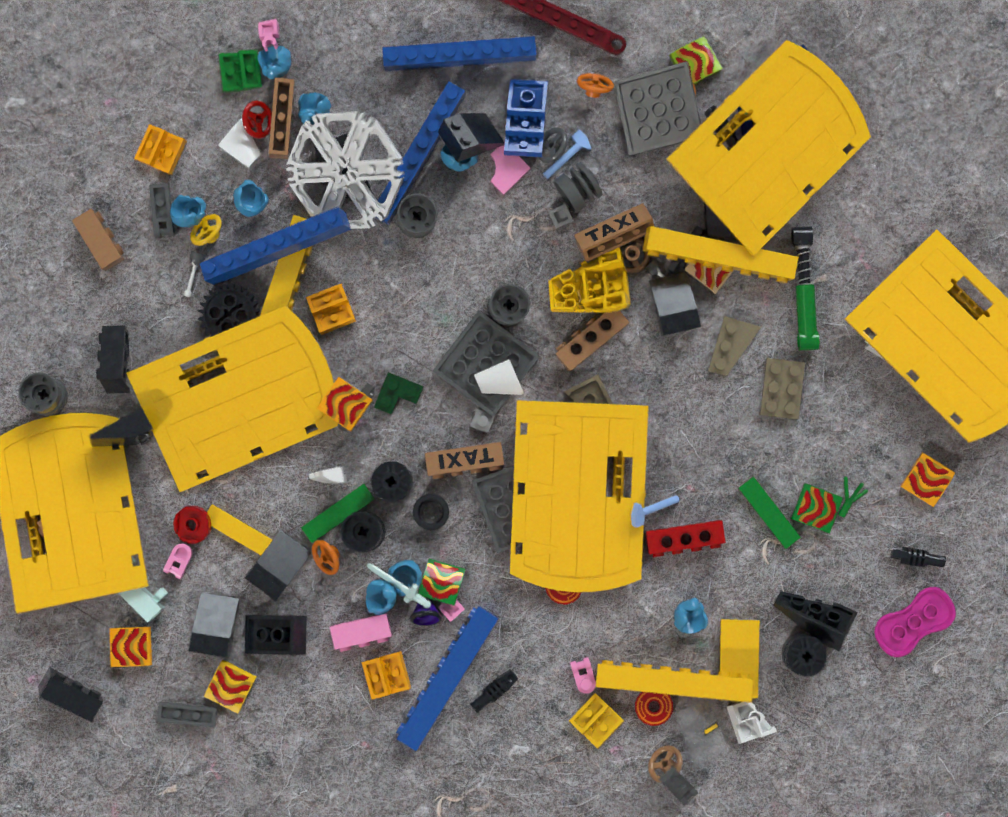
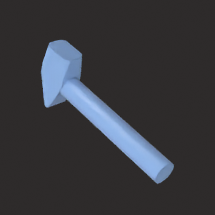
M580 129L571 136L575 144L543 173L547 179L581 148L591 151L588 138Z
M675 495L644 508L635 502L631 513L632 526L639 527L644 525L645 515L678 503L679 497Z

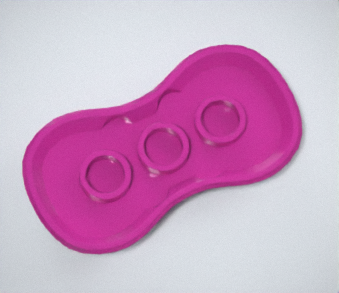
M938 587L925 588L916 595L911 604L906 608L888 613L878 620L874 630L876 640L888 655L892 657L906 656L923 637L930 633L945 630L953 623L956 616L955 606L948 594Z

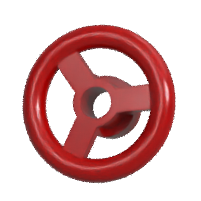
M259 100L249 102L242 114V122L246 132L251 137L262 139L269 135L272 119L271 109L267 104ZM254 106L264 109L259 114L250 111ZM267 116L268 124L262 132L263 119Z

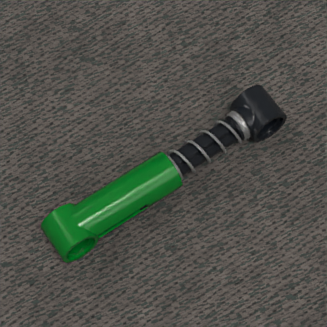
M812 226L792 227L791 242L797 251V275L799 276L798 285L795 286L798 320L797 346L799 351L819 350L820 340L817 331L815 285L810 282V278H812L810 270L812 268L809 265V261H811L809 259L810 246L813 245Z

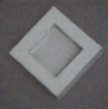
M566 204L548 211L555 229L573 222Z
M477 409L470 427L488 434L495 416L492 417L487 412Z

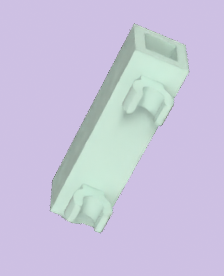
M140 588L119 594L148 623L165 608L160 601L168 592L164 588H160L153 596L146 588Z

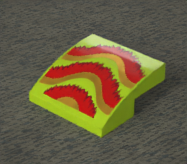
M705 36L679 48L669 55L674 65L686 61L689 63L694 85L723 69Z

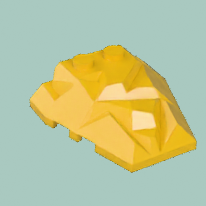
M620 247L598 256L588 263L583 261L580 263L581 267L574 271L568 269L548 280L550 309L552 312L609 313L628 308L631 305L628 274L624 266Z

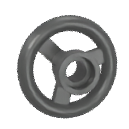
M556 127L544 133L543 148L549 150L550 157H545L542 153V157H538L542 162H554L564 154L567 146V134L563 129ZM557 133L552 140L545 142L549 136Z

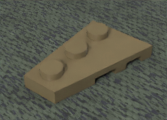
M724 316L708 371L726 377L761 327Z
M599 374L564 391L575 403L613 404Z

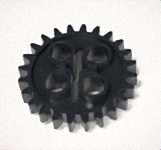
M223 284L222 290L216 286L215 293L209 290L211 296H203L206 303L200 302V305L204 308L198 310L199 313L203 314L198 320L204 321L200 328H207L204 334L208 335L211 333L210 337L224 332L225 324L230 323L232 328L259 317L256 316V313L261 311L255 308L259 303L257 301L252 302L255 296L253 294L247 296L249 290L246 289L242 292V286L239 285L235 289L234 284L230 285V289H228L226 284ZM229 297H235V304L233 306H227L226 301ZM240 304H243L241 308L234 311ZM217 308L220 309V316L213 318L212 311ZM227 311L233 312L231 319L227 317ZM240 312H247V319L239 321L238 315ZM224 319L219 326H216L218 321Z

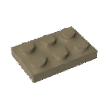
M766 358L760 415L799 419L805 362Z

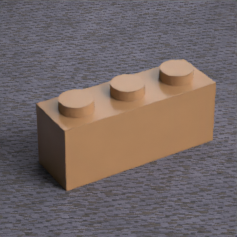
M91 208L73 219L72 222L101 269L107 271L125 260L122 255L125 252L119 243L115 244L112 239L115 236L109 227L106 228L102 223L105 220L101 213Z

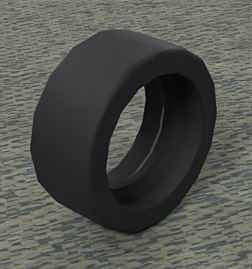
M423 495L414 504V520L423 529H439L449 518L448 504L439 495ZM426 501H436L442 507V517L436 523H427L420 516V508Z

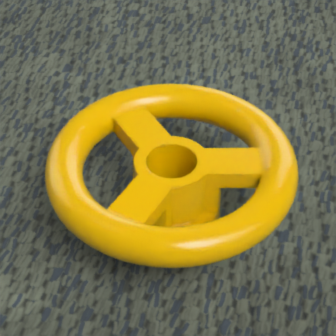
M217 214L204 216L202 221L193 227L190 234L191 242L196 246L215 242L219 238V231L222 226L220 216ZM215 220L216 225L210 226L208 221ZM202 226L200 233L196 236L197 231Z

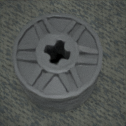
M581 162L576 164L578 172L573 167L570 169L571 179L563 173L553 180L557 191L575 214L586 207L584 197L594 202L593 194L597 198L603 195L596 177Z
M416 193L405 197L399 204L397 212V224L401 232L408 237L416 239L430 234L436 224L438 216L437 206L431 198L424 194ZM413 214L416 215V216H417V215H421V216H420V221H419V220H415V221H414V220H413V217H414Z
M515 284L500 286L492 293L488 301L490 316L495 322L505 326L519 323L527 316L530 309L528 294L523 288ZM507 301H509L510 304H513V307L510 308V311H507V308L503 307V305Z
M35 372L22 380L18 390V397L26 409L41 416H53L64 409L68 399V392L60 380L44 372ZM44 394H49L48 397L43 398Z

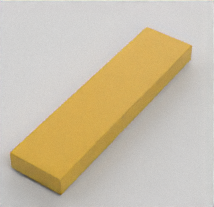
M213 504L207 511L213 528L259 555H262L273 540Z

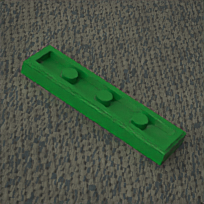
M754 476L738 488L784 549H787L801 538Z
M362 484L302 526L301 529L311 543H313L341 524L346 517L358 512L375 500L367 486Z

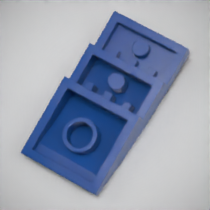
M510 79L504 155L542 157L548 81Z

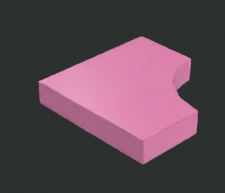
M504 145L491 153L496 170L490 182L505 195L531 168L519 156L504 155Z

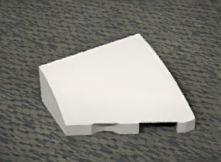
M242 118L218 145L249 170H252L262 156L253 137L246 132Z
M510 360L474 375L481 393L524 394Z
M343 467L308 474L309 479L317 482L331 484L347 482Z
M739 702L726 706L738 744L777 732L774 726L771 727L764 719L765 716L756 710L753 703Z

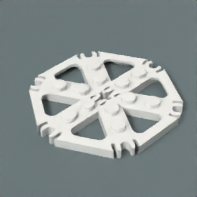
M360 111L320 113L311 117L314 125L310 121H306L301 126L286 164L294 166H290L286 170L294 172V176L289 177L288 181L295 180L296 183L291 182L289 185L311 217L335 207L341 208L347 194L363 216L360 220H348L351 229L372 228L378 224L375 217H378L380 221L388 217L404 177H396L404 174V171L400 172L397 170V165H402L403 161H395V159H402L379 122L377 120L374 121L373 117L369 118L368 122H365V113H360ZM349 120L352 123L343 149L329 129L331 121ZM372 134L377 135L387 149L388 157L386 159L361 160ZM308 138H311L326 162L305 163L301 160V153ZM347 167V174H342L343 168ZM389 179L392 186L384 203H379L364 180ZM329 182L320 206L315 205L305 191V183Z

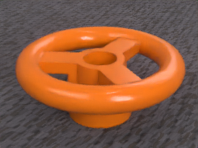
M581 74L576 80L578 86L586 90L585 94L592 98H599L601 93H608L614 88V84L609 78L599 74Z
M324 540L315 541L312 545V555L315 563L325 574L335 575L340 566L339 550ZM318 546H320V549H321V557H320V558H319V556H318V551H317ZM323 562L328 563L333 569H328Z

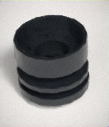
M387 461L380 464L374 470L371 476V486L373 492L380 499L387 502H397L404 499L410 493L413 487V477L405 465ZM394 476V480L397 483L389 487V483L386 480Z
M360 511L346 517L342 523L340 533L346 547L356 552H368L375 550L382 544L385 539L386 530L379 516L374 513ZM363 527L364 529H369V532L366 533L367 537L366 535H361Z
M804 633L795 634L789 637L783 644L781 651L782 660L785 666L795 674L810 677L820 673L825 667L827 651L823 643L817 638ZM807 652L810 654V657H807L805 661L801 656Z

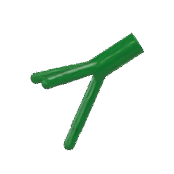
M847 476L844 477L845 502L838 513L839 516L845 518L851 505L868 492L865 489L859 493L864 485L863 483L859 484L849 498Z

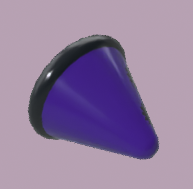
M426 598L431 603L429 608H425L417 603L410 616V621L413 624L430 626L442 620L441 614L431 599Z

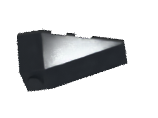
M780 591L773 604L774 607L811 636L837 651H840L858 613L838 603L829 605L822 603V600L819 599L815 601L806 600L801 595Z

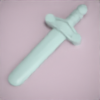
M367 564L368 569L405 593L406 595L403 600L406 603L414 600L425 608L431 606L430 601L418 594V586L416 584H412L408 588L375 565Z

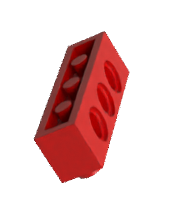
M722 520L644 531L648 554H653V557L664 556V552L672 551V555L681 554L683 549L690 548L691 552L701 551L703 546H710V549L721 548V544L726 543ZM702 531L709 533V539L705 542H702L699 538ZM687 533L690 536V542L684 545L681 543L680 537ZM665 536L671 539L669 547H663L661 544V540Z

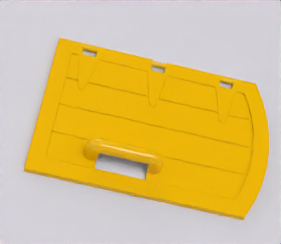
M785 40L666 160L750 254L754 256L871 136L859 105L842 80L817 56L803 47ZM740 106L742 109L714 135L713 132ZM751 119L755 125L728 151L723 143L745 121ZM850 144L853 148L846 154L843 149ZM810 184L813 189L806 195L802 190ZM769 225L773 229L765 236L762 231Z
M936 229L844 320L970 443L986 437L1008 424V298ZM963 276L992 303L987 310H983L956 284ZM868 327L876 334L873 340L864 332ZM912 370L919 378L914 382L906 373ZM953 413L962 420L959 425L950 417Z
M286 305L126 373L138 401L153 427V434L179 492L338 426L336 421L317 409L334 384L328 362L310 330ZM217 349L219 356L182 370L181 364ZM222 366L225 367L226 373L190 388L188 381ZM315 423L318 429L307 433L305 427ZM261 447L263 452L252 456L251 450ZM206 469L209 475L198 479L196 473Z
M517 400L510 558L511 575L540 587L567 592L610 590L641 580L644 525L639 527L632 526L631 513L635 502L644 508L646 497L648 406ZM521 422L527 423V434L520 435ZM608 456L614 457L612 497H606ZM625 457H632L631 498L624 497ZM518 482L525 483V494L518 495ZM516 542L523 543L522 554H516Z
M92 413L53 415L25 423L0 436V516L16 614L149 587L124 446H119V450H113L112 446L92 447L89 435L120 420L119 418ZM128 496L130 507L123 508L122 497ZM38 515L41 516L47 554H43L41 536L37 524ZM18 519H24L27 524L32 557L22 559L16 522ZM138 554L140 566L133 567L132 556Z

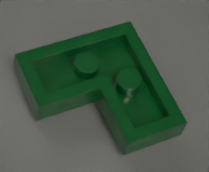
M388 372L374 408L392 415L399 398L417 404L424 386Z

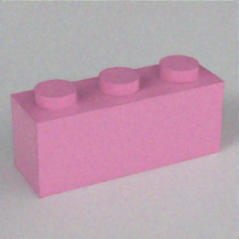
M388 613L330 626L334 649H340V652L351 650V646L357 644L359 648L368 646L370 641L377 640L378 643L389 641L388 637L392 636Z

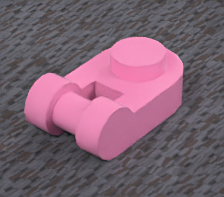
M184 543L176 545L167 560L163 572L167 574L172 573L181 580L193 554L191 547ZM175 561L181 563L179 568L173 566Z
M589 657L583 658V661L570 662L578 690L585 694L591 693L595 689L596 681ZM586 668L587 673L579 675L578 670Z

